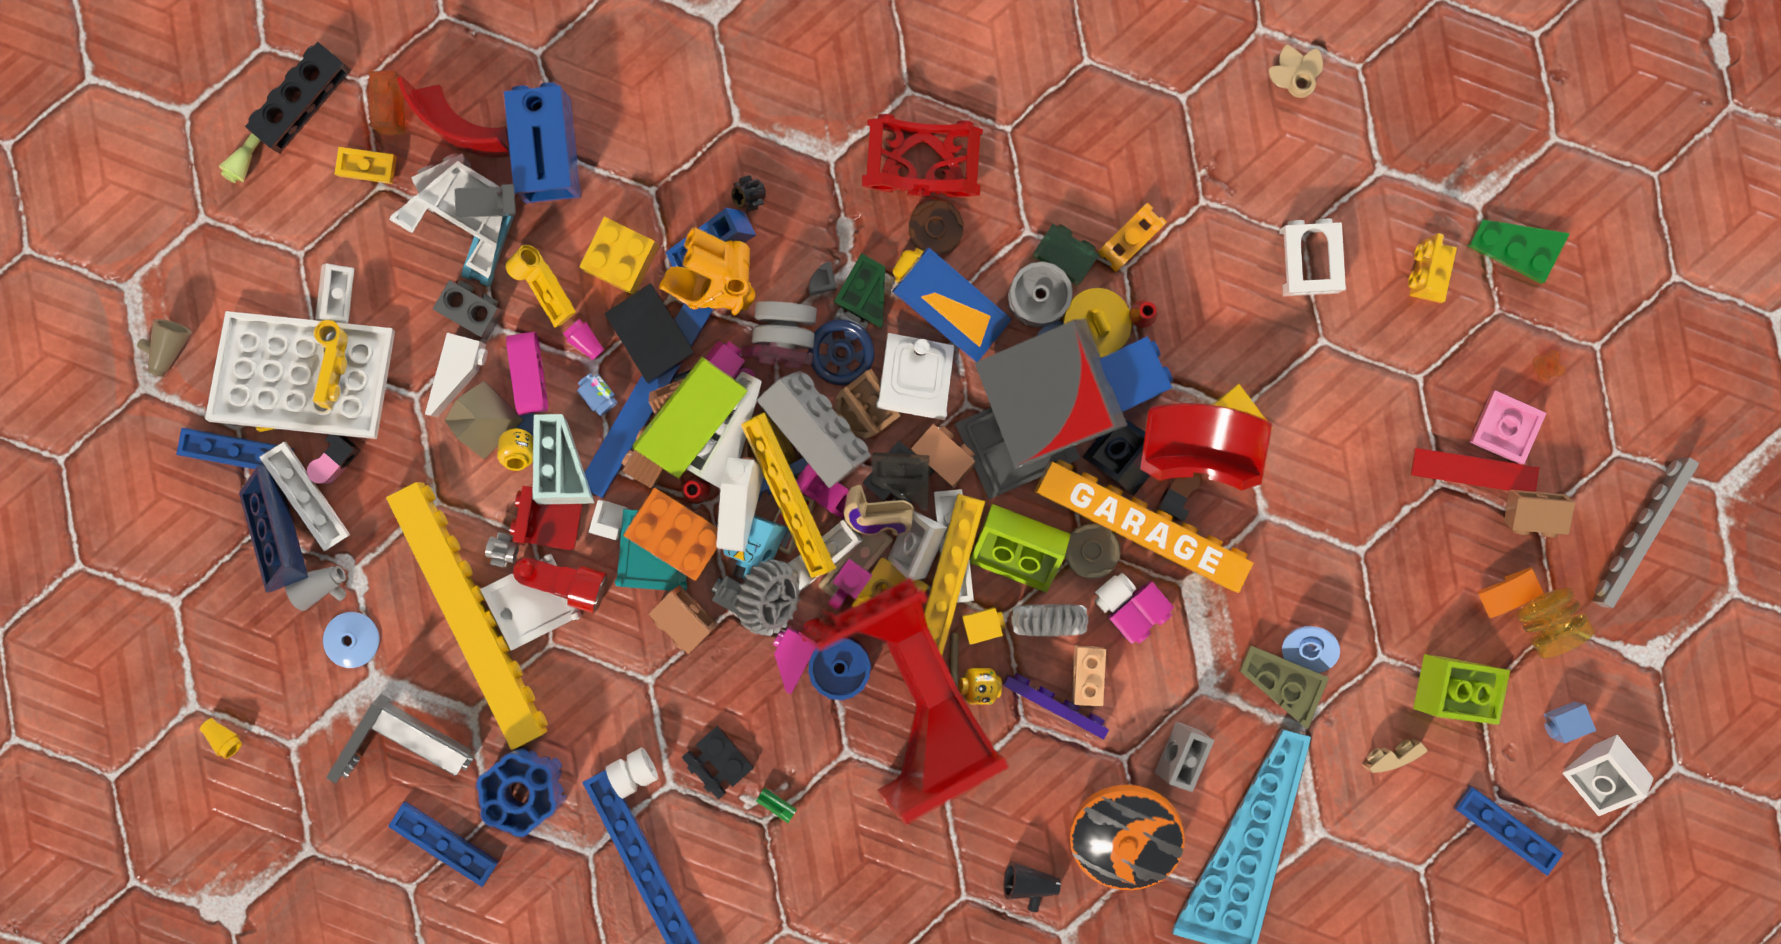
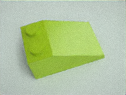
M1424 654L1413 709L1436 717L1499 725L1510 670Z

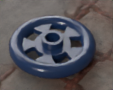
M843 319L832 320L821 325L814 332L813 349H808V358L814 372L824 381L834 385H849L864 372L871 369L875 354L874 345L867 331L857 323ZM840 330L845 332V339H833L832 332ZM858 338L863 349L855 352L851 341ZM821 343L829 344L827 355L819 354ZM837 348H844L847 354L843 357L839 356ZM853 359H856L860 363V365L856 370L851 372L847 365H849L853 361ZM829 362L840 366L837 374L826 369Z

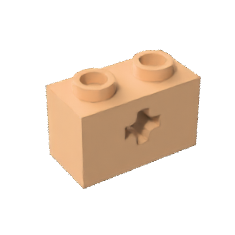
M1074 645L1071 701L1075 705L1103 706L1105 648Z

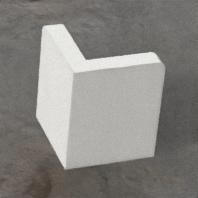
M598 500L589 533L613 540H620L623 509H628V507Z

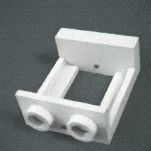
M1332 219L1315 220V224H1305L1304 220L1287 222L1288 225L1279 230V234H1284L1287 283L1283 285V296L1335 294L1346 290L1342 222L1333 223ZM1323 232L1328 241L1330 279L1303 281L1301 237L1304 233Z

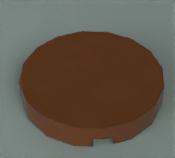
M929 200L921 203L913 211L909 220L908 233L916 248L923 251L926 248H930L938 256L951 252L959 244L963 235V220L960 212L952 204L939 200Z

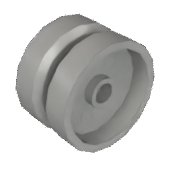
M1047 262L1030 263L1017 273L1010 285L1008 292L1009 308L1014 317L1026 326L1034 328L1050 326L1058 321L1070 306L1073 294L1071 282L1066 273L1055 264ZM1043 291L1045 296L1043 299H1039L1036 297L1035 292L1040 293Z
M756 302L754 317L760 322L771 325H758L754 327L752 343L784 350L813 349L815 334L808 329L798 327H809L816 324L817 308L786 302Z

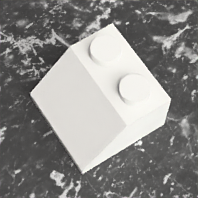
M1618 735L1594 744L1563 771V775L1598 816L1646 798L1654 779Z

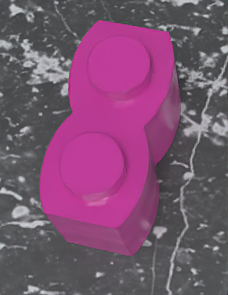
M1149 580L1133 593L1131 599L1116 612H1111L1107 617L1129 643L1132 644L1136 641L1139 644L1151 634L1149 629L1156 623L1162 625L1172 616L1170 611L1174 606L1155 584Z

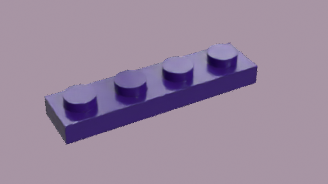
M1015 673L1014 677L1009 674L1006 675L1002 683L1004 687L1103 740L1105 739L1109 729L1103 725L1104 719L1091 712L1088 717L1078 712L1080 709L1078 705L1065 699L1064 703L1054 699L1055 693L1040 686L1039 690L1029 686L1031 680L1018 673Z

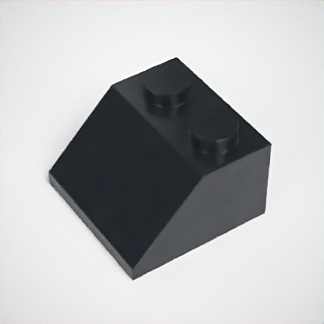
M1125 419L1127 426L1099 436L1083 455V458L1115 485L1131 496H1134L1151 476L1140 469L1146 432Z

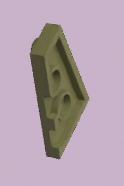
M1248 645L1239 667V671L1302 726L1306 729L1309 728L1329 677L1252 645Z

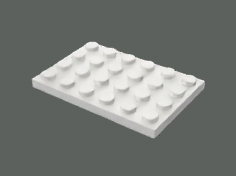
M226 311L205 419L216 423L377 439L395 331L393 328L336 323L348 336L345 351L347 368L340 377V396L338 401L334 402L333 409L321 408L313 401L325 353V348L314 337V329L321 321ZM336 331L329 333L326 341L334 339Z

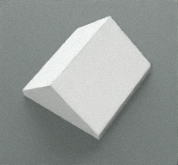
M914 511L911 530L906 534L897 536L887 560L907 579L910 577L913 580L926 578L948 527Z

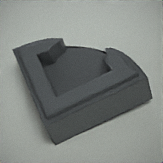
M831 261L821 265L813 274L809 283L810 296L837 290Z

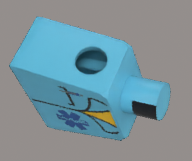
M754 515L745 552L723 549L726 556L737 559L733 575L745 579V575H750L751 568L753 566L758 567L760 561L773 560L788 527Z

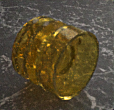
M1569 587L1544 593L1531 600L1516 612L1519 622H1525L1523 625L1525 632L1538 631L1531 638V643L1540 658L1545 659L1564 654L1582 645L1596 633L1586 614H1574L1581 606L1578 600H1572L1575 595Z

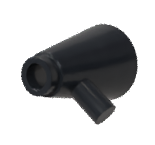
M1010 861L1004 875V896L1007 900L1030 898L1027 909L1031 912H1038L1042 897L1059 895L1061 880L1053 875Z

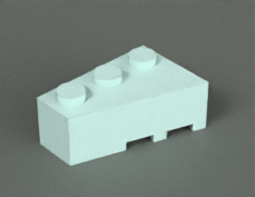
M563 414L534 415L533 499L538 505L595 503L568 422Z

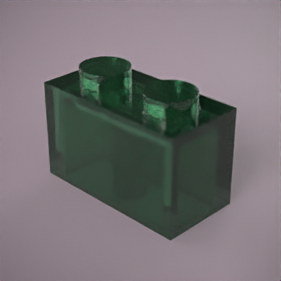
M1052 224L1032 256L1041 262L1055 264L1066 273L1070 282L1079 286L1099 256L1095 252L1096 247L1086 240L1080 242L1072 237L1073 232L1064 225L1059 224L1057 227L1055 224Z

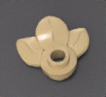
M1285 45L1279 56L1280 66H1273L1268 71L1275 85L1287 88L1295 97L1304 98L1314 91L1316 86L1315 78L1322 72L1323 60L1317 48L1311 50L1303 57L1296 49ZM1298 80L1303 81L1305 88L1297 87L1296 82Z

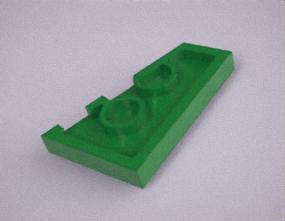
M1481 220L1467 246L1542 284L1546 282L1570 233Z

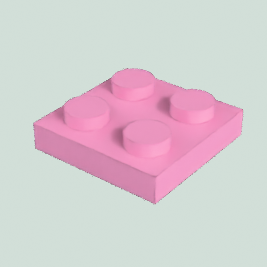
M1491 391L1469 442L1515 463L1525 464L1546 413L1498 391Z

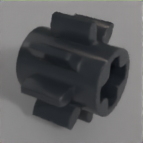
M751 175L739 178V182L733 183L734 187L731 191V197L738 208L745 207L746 212L757 210L758 206L764 205L763 200L766 197V190L759 179L752 180Z

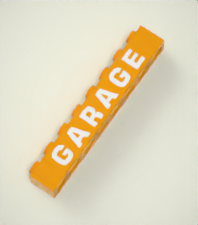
M1060 459L1056 463L1048 462L1034 492L1233 592H1240L1253 566V562L1246 559L1247 553L1234 547L1229 551L1221 547L1223 541L1211 535H1207L1206 539L1196 534L1197 528L1185 522L1180 526L1172 522L1173 516L1161 510L1154 513L1146 509L1148 504L1138 498L1133 497L1130 501L1122 497L1123 491L1108 484L1107 488L1096 484L1098 478L1086 472H1083L1081 476L1072 472L1073 466Z

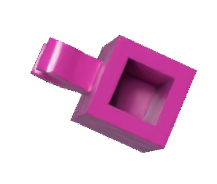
M718 340L705 357L706 360L733 379H736L742 371L755 377V373L751 369L741 367L745 362L739 356L742 351L730 341L725 345Z
M849 559L833 581L839 589L828 604L838 610L848 594L856 599L873 574L852 559Z

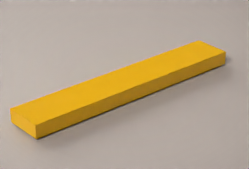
M765 413L741 423L811 578L836 569Z
M957 494L924 612L929 631L941 656L944 651L985 501Z

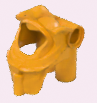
M693 227L688 233L684 247L688 249L683 260V266L686 268L670 267L666 271L659 289L673 295L691 309L708 307L714 309L727 308L731 310L733 315L738 314L741 310L746 311L756 297V293L749 282V246L741 241L729 240L725 242Z

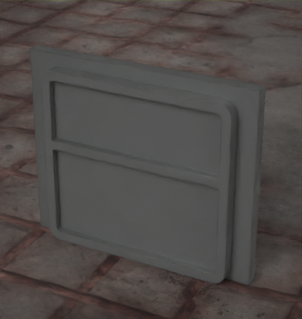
M992 407L955 423L963 443L975 454L972 458L976 462L974 468L989 500L1041 477L1048 462L1056 463L1060 459L1070 464L1081 459L1074 445L1064 449L1062 452L1015 469Z

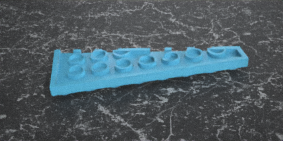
M1285 729L1280 730L1174 923L1171 931L1173 935L1206 944H1257L1311 740L1310 736Z

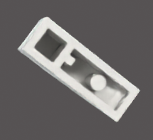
M447 333L427 404L426 415L438 417L478 373L480 365L483 366L487 359L488 351L485 349V343Z
M727 458L720 490L717 548L745 552L764 474L755 460Z

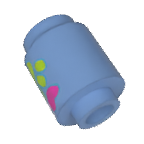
M590 373L578 382L580 387L577 393L589 408L600 416L610 411L618 403L614 398L616 395L599 374L593 376Z

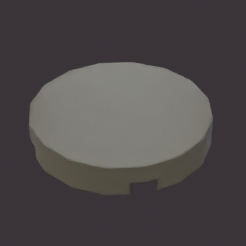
M1097 523L1083 524L1071 532L1065 559L1069 567L1077 575L1088 579L1101 578L1111 573L1117 565L1121 555L1120 543L1111 530Z

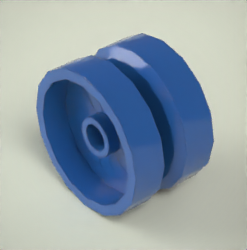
M847 636L820 651L815 648L809 660L808 673L812 685L820 694L829 699L845 700L856 696L866 686L870 678L871 660L863 644L853 637ZM837 663L844 664L843 673H837L838 669H834Z

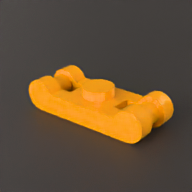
M1146 203L1097 252L1102 259L1105 257L1112 264L1110 267L1115 272L1167 223L1162 216L1159 218L1152 211L1154 208L1149 203ZM1143 219L1151 225L1147 231L1138 224ZM1116 245L1124 251L1121 256L1113 250Z

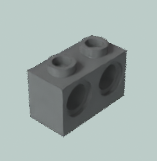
M449 280L435 303L433 310L488 340L504 312L497 307L499 302L486 294L482 298L473 294L475 288L462 280L458 284ZM458 294H462V305L454 308L452 304L453 298ZM486 308L488 312L487 318L484 321L478 322L476 318L478 310Z

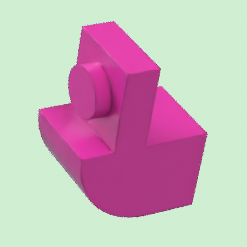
M808 463L796 481L800 491L839 518L844 519L849 490L839 483L829 488Z

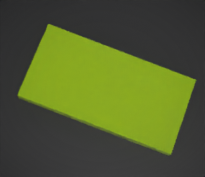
M701 357L632 446L636 451L679 479L748 390L704 357Z

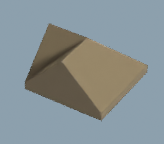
M483 381L457 398L444 421L458 440L481 458L486 459L498 447L500 435L507 430L517 428L524 419Z

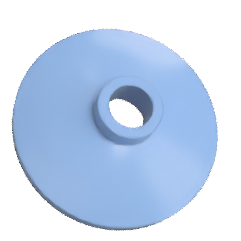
M347 612L333 618L327 625L323 635V646L327 656L335 664L345 668H356L368 663L377 653L380 643V636L375 623L366 615L357 612ZM347 635L352 638L350 646L344 643V638Z
M1305 626L1293 630L1285 637L1282 645V654L1284 659L1321 673L1336 664L1340 656V646L1335 636L1329 631L1320 627Z

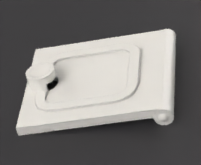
M888 333L880 393L876 402V408L945 420L947 417L946 410L954 345ZM914 351H916L918 354H925V355L919 356V355H917L916 353H914Z
M546 554L543 559L539 560L557 566L552 554ZM513 573L480 589L511 651L572 620H578L582 616L579 609L567 605L568 599L523 586L515 580Z

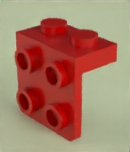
M522 486V491L517 492L515 507H518L517 519L513 518L510 527V535H513V542L573 550L576 546L583 504L538 505L533 499V487Z

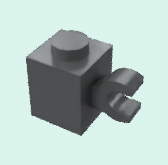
M726 575L724 580L719 577L711 590L715 594L712 601L737 614L739 610L735 606L739 599L736 596L740 594L742 589L740 585L744 583L730 575Z

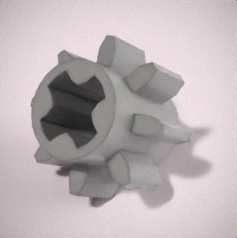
M498 532L497 537L490 536L485 556L492 558L491 565L507 567L508 562L514 563L516 561L519 543L513 542V535Z

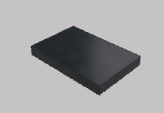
M651 283L604 313L648 384L696 354Z

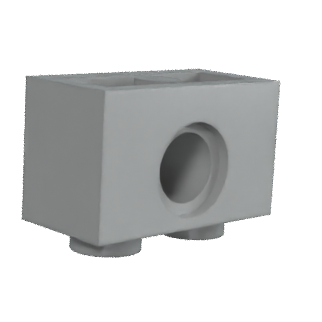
M1176 721L1154 773L1170 785L1193 792L1215 740L1199 729Z

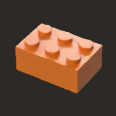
M653 487L623 533V536L696 581L717 549L718 528Z

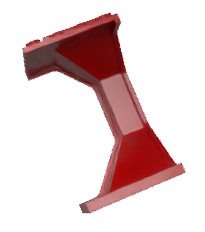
M912 577L839 615L819 609L823 619L813 618L803 624L804 629L798 631L804 642L808 641L819 651L854 632L880 640L887 645L915 702L916 708L901 773L897 779L877 789L881 799L905 825L1009 768L1005 758L994 749L962 698L929 631L921 604L928 601L924 591L916 587Z

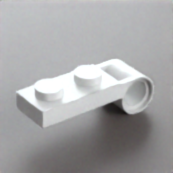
M845 519L822 537L834 564L863 541L857 531L853 530ZM801 555L788 563L789 566L793 567L792 569L798 571L796 580L800 582L798 586L799 591L802 588H806L819 577L811 578Z

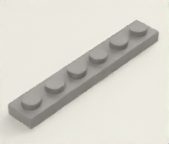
M1690 457L1677 458L1669 464L1666 469V478L1662 484H1659L1654 489L1651 496L1653 499L1648 508H1645L1639 514L1637 519L1639 523L1635 530L1625 538L1622 552L1610 563V572L1605 580H1602L1595 589L1596 595L1592 600L1594 603L1601 607L1614 608L1698 467L1699 463Z

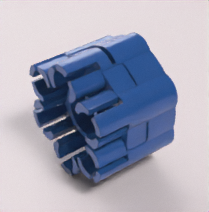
M527 746L518 747L505 755L488 771L481 774L476 783L479 792L482 821L488 826H495L517 837L528 835L546 818H549L565 804L567 795L561 794L565 790L558 782L562 771H559L562 768L559 759L556 757L551 760L550 757L539 758L533 750L528 752ZM513 782H521L527 786L530 794L528 802L523 803L514 798L511 790Z

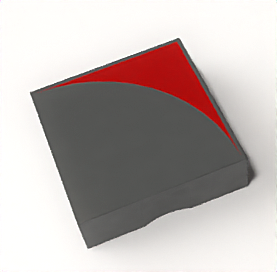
M1086 319L1070 321L975 363L1015 469L1127 426L1114 390L1104 375L1100 355Z

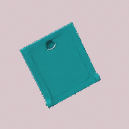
M623 509L618 573L615 579L616 586L672 591L680 585L686 591L688 588L686 582L687 575L623 536V533L638 512V510Z

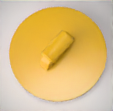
M1092 288L1077 294L1071 300L1070 306L1063 317V324L1076 319H1086L1100 358L1120 350L1127 342L1132 327L1127 304L1119 295L1104 288Z

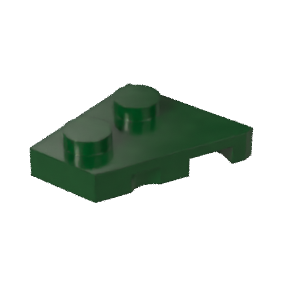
M861 253L834 300L835 304L880 329L883 326L885 266Z

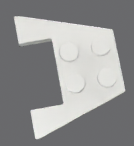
M457 161L424 190L409 200L407 204L392 214L389 220L413 233L426 210H432L480 239L466 266L488 278L492 269L503 216L457 217L454 191L456 188H491L500 186Z

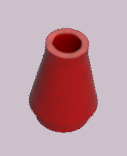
M1146 300L1134 303L1129 313L1130 320L1137 327H1150L1157 318L1156 306ZM1144 307L1150 312V316L1143 314L1142 310Z
M699 476L688 478L682 486L683 497L692 504L704 502L710 493L708 482ZM695 484L698 492L695 495H691L689 492L691 490L690 486Z

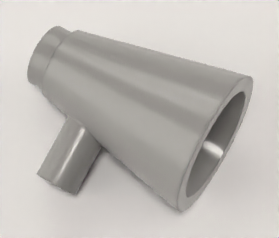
M340 566L328 567L307 572V578L285 586L291 603L297 609L306 611L329 593L339 601L344 599L346 591L339 585L346 580V575Z

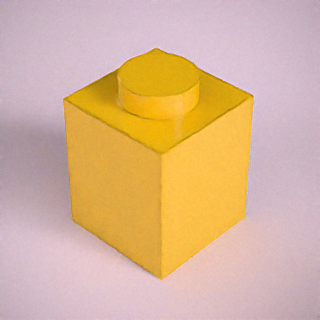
M994 607L962 615L969 644L1003 636L1001 629L1006 628L1002 612L997 613Z

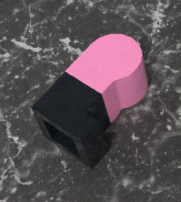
M329 434L325 439L331 445L319 459L313 460L307 467V475L312 482L319 484L332 483L360 453L361 449L347 437Z

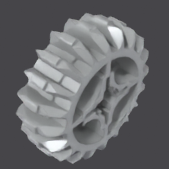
M770 559L766 562L760 561L758 567H752L751 574L745 575L746 581L743 585H740L742 588L740 594L736 596L739 602L735 608L739 610L737 617L741 619V624L757 635L771 636L773 633L778 634L781 628H786L787 621L793 620V613L795 610H798L796 606L801 600L799 593L802 589L799 591L798 586L800 582L796 580L798 571L792 569L793 567L785 562Z
M1032 604L1019 605L1013 608V631L1018 635L1068 636L1081 635L1087 631V608L1082 605Z

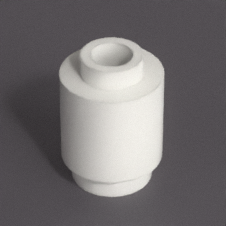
M1121 573L1118 576L1114 575L1095 591L1097 598L1094 601L1104 613L1108 610L1114 613L1133 597L1132 593L1137 589L1127 576Z

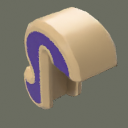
M857 485L852 487L847 493L844 517L853 530L863 535H876L887 529H891L893 535H902L911 530L914 507L905 500L867 503L862 486Z

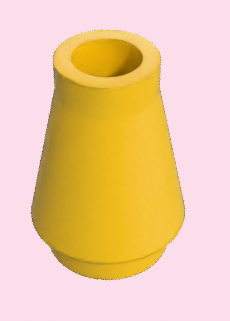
M213 718L208 719L201 725L200 731L204 734L218 757L222 756L224 759H228L242 747L243 743L239 740L240 736L219 724Z

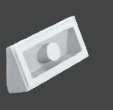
M327 263L322 265L316 320L348 323L354 268Z

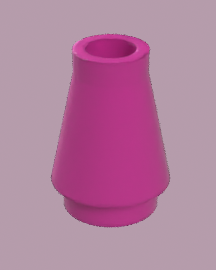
M580 319L563 333L568 343L583 352L592 361L605 350L598 342L587 322L583 323Z

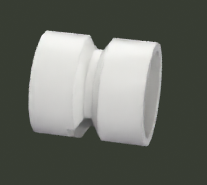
M642 747L628 754L626 761L620 758L606 766L609 781L622 799L636 792L638 784L647 786L658 780L656 768L648 753Z

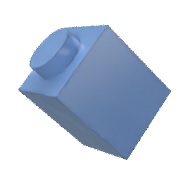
M1574 701L1544 713L1546 723H1544L1548 735L1556 741L1567 743L1596 731L1586 704Z

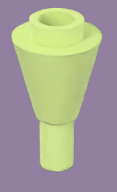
M251 133L242 148L237 149L219 165L223 170L221 175L233 183H236L238 180L244 182L253 156L252 153L261 140Z

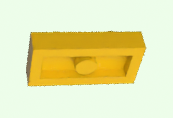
M338 147L334 174L338 177L393 184L397 157L394 154Z

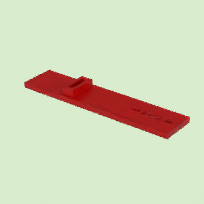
M1415 448L1411 476L1506 491L1536 492L1540 467Z

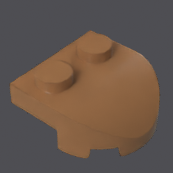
M872 369L867 370L851 384L843 388L835 398L837 400L835 413L848 422L849 430L855 436L864 438L877 434L904 414L902 412L876 408L881 381Z

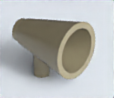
M154 319L151 342L143 338L137 343L139 349L149 354V367L147 371L156 376H165V373L168 372L191 336L192 331L183 325L169 320Z

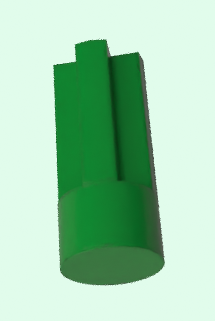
M766 788L763 789L756 802L786 823H789L797 811L795 807Z

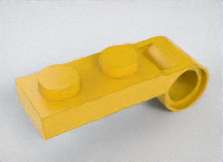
M523 245L507 260L506 270L508 274L516 280L526 279L554 327L563 325L576 313L571 301L558 283L556 276L552 273L548 264L546 265L536 248L531 245Z
M324 320L318 323L314 329V337L325 348V353L313 401L321 408L333 409L334 402H337L340 396V377L347 368L345 351L348 336L334 321ZM336 331L335 338L331 341H326L327 335Z

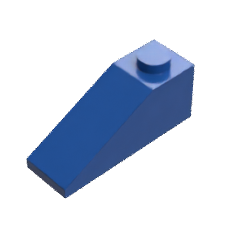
M725 208L698 228L725 242L731 240L746 243L756 236L745 211ZM686 237L665 252L672 267L686 268L683 266V260L688 251L684 247Z

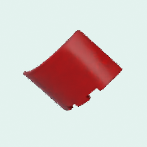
M402 76L397 77L400 90L409 107L427 126L449 144L460 150L482 157L510 156L508 129L506 127H482L464 120L451 108L440 84L415 89Z
M1180 403L1152 407L1148 412L1140 469L1159 481L1178 477H1193L1195 472L1209 474V480L1230 485L1240 491L1261 485L1272 424L1256 415L1216 405Z

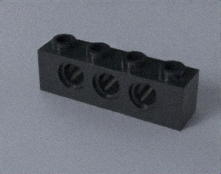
M317 42L304 52L300 63L286 73L282 84L268 94L264 105L250 115L249 122L245 127L269 148L281 154L352 70ZM319 70L318 78L310 81L312 72ZM301 91L300 99L292 102L294 93ZM283 112L282 120L274 123L276 114Z

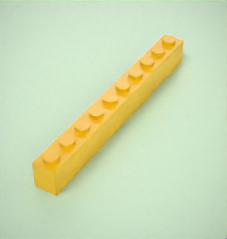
M415 482L386 497L510 749L513 750L548 732L546 729L548 725L547 720L541 711H537L533 703L535 696L528 685H524L520 677L523 675L517 661H512L508 653L510 648L504 636L499 635L495 627L498 624L491 610L487 611L483 603L485 598L480 590L481 588L478 585L475 586L470 577L473 575L472 569L466 560L462 561L458 553L460 545L454 535L450 536L446 528L448 521L441 510L438 511L433 502L436 498L430 486H425L421 482Z

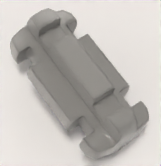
M840 307L834 316V320H849L857 323L865 330L867 329L868 322L866 320L862 322L860 321L862 318L850 311L844 312L845 308Z

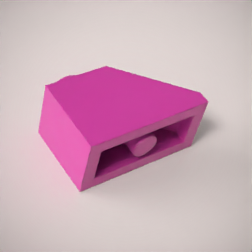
M788 627L786 632L780 630L773 645L777 647L774 655L787 693L792 694L815 647L808 641L804 642L798 631Z

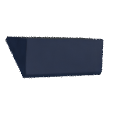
M257 466L239 492L265 592L268 593L308 577L287 497L268 469L264 466Z

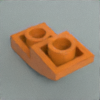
M1532 567L1506 576L1503 582L1478 590V595L1489 618L1511 611L1544 593Z

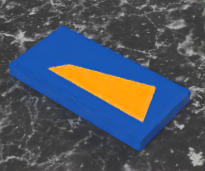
M930 248L925 249L892 290L895 295L974 362H978L1012 320Z

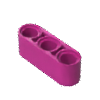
M528 332L508 335L506 337L515 407L518 415L548 411V399L537 333Z

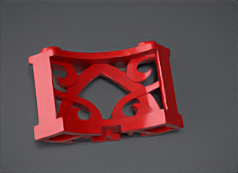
M879 114L878 118L867 120L870 132L867 175H862L863 187L892 193L893 190L903 192L907 190V195L931 197V192L936 194L943 193L947 197L980 196L981 185L977 184L980 136L983 135V129L973 126L972 121L960 120L957 121V124L950 125L922 124L898 120L891 114ZM883 130L892 132L895 135V140L890 141L887 138L885 140L888 147L893 149L892 152L882 148ZM903 134L911 136L904 140ZM937 137H946L944 143H942ZM958 137H968L967 155L955 158L953 154L958 153L963 144L955 146L953 140ZM924 141L944 161L934 164L928 170L925 179H918L914 166L901 156L915 145ZM882 155L883 157L887 158V160L880 173ZM963 162H966L965 179H963L959 166ZM896 163L907 168L909 172L907 176L902 177L898 174V170L902 169V167L896 165ZM948 167V169L942 170L945 178L938 180L934 173L941 168Z

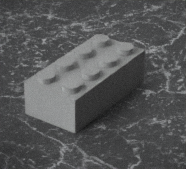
M800 370L780 378L756 400L829 488L848 477L871 457L864 441L855 437L849 430L848 422L835 413L831 408L832 404L829 399L822 394L820 395L814 387L813 380Z

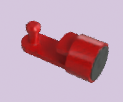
M533 558L520 559L513 568L514 578L519 584L568 599V606L593 614L601 604L608 581L607 573L582 565L578 570L566 566L563 568Z

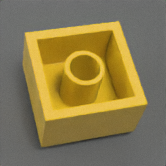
M604 217L579 267L585 272L633 295L638 291L659 245L654 240Z

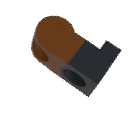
M1194 472L1193 477L1172 478L1156 509L1168 513L1178 521H1184L1189 511L1184 509L1183 506L1191 491L1199 487L1201 483L1200 474Z

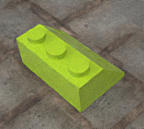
M992 504L970 557V563L1047 593L1065 557L1071 534Z

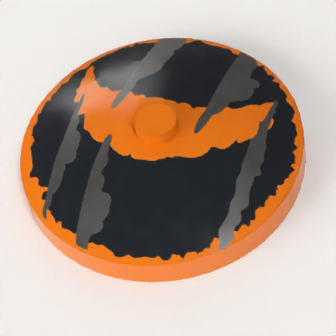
M1135 785L1111 786L1092 794L1077 809L1070 828L1071 850L1079 867L1094 881L1119 890H1138L1161 882L1175 870L1182 858L1185 846L1182 820L1173 805L1155 791Z

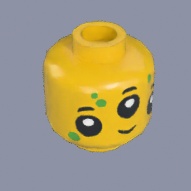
M970 668L966 671L964 678L959 679V692L961 695H964L968 704H993L1002 693L1001 677L996 675V672L991 668Z

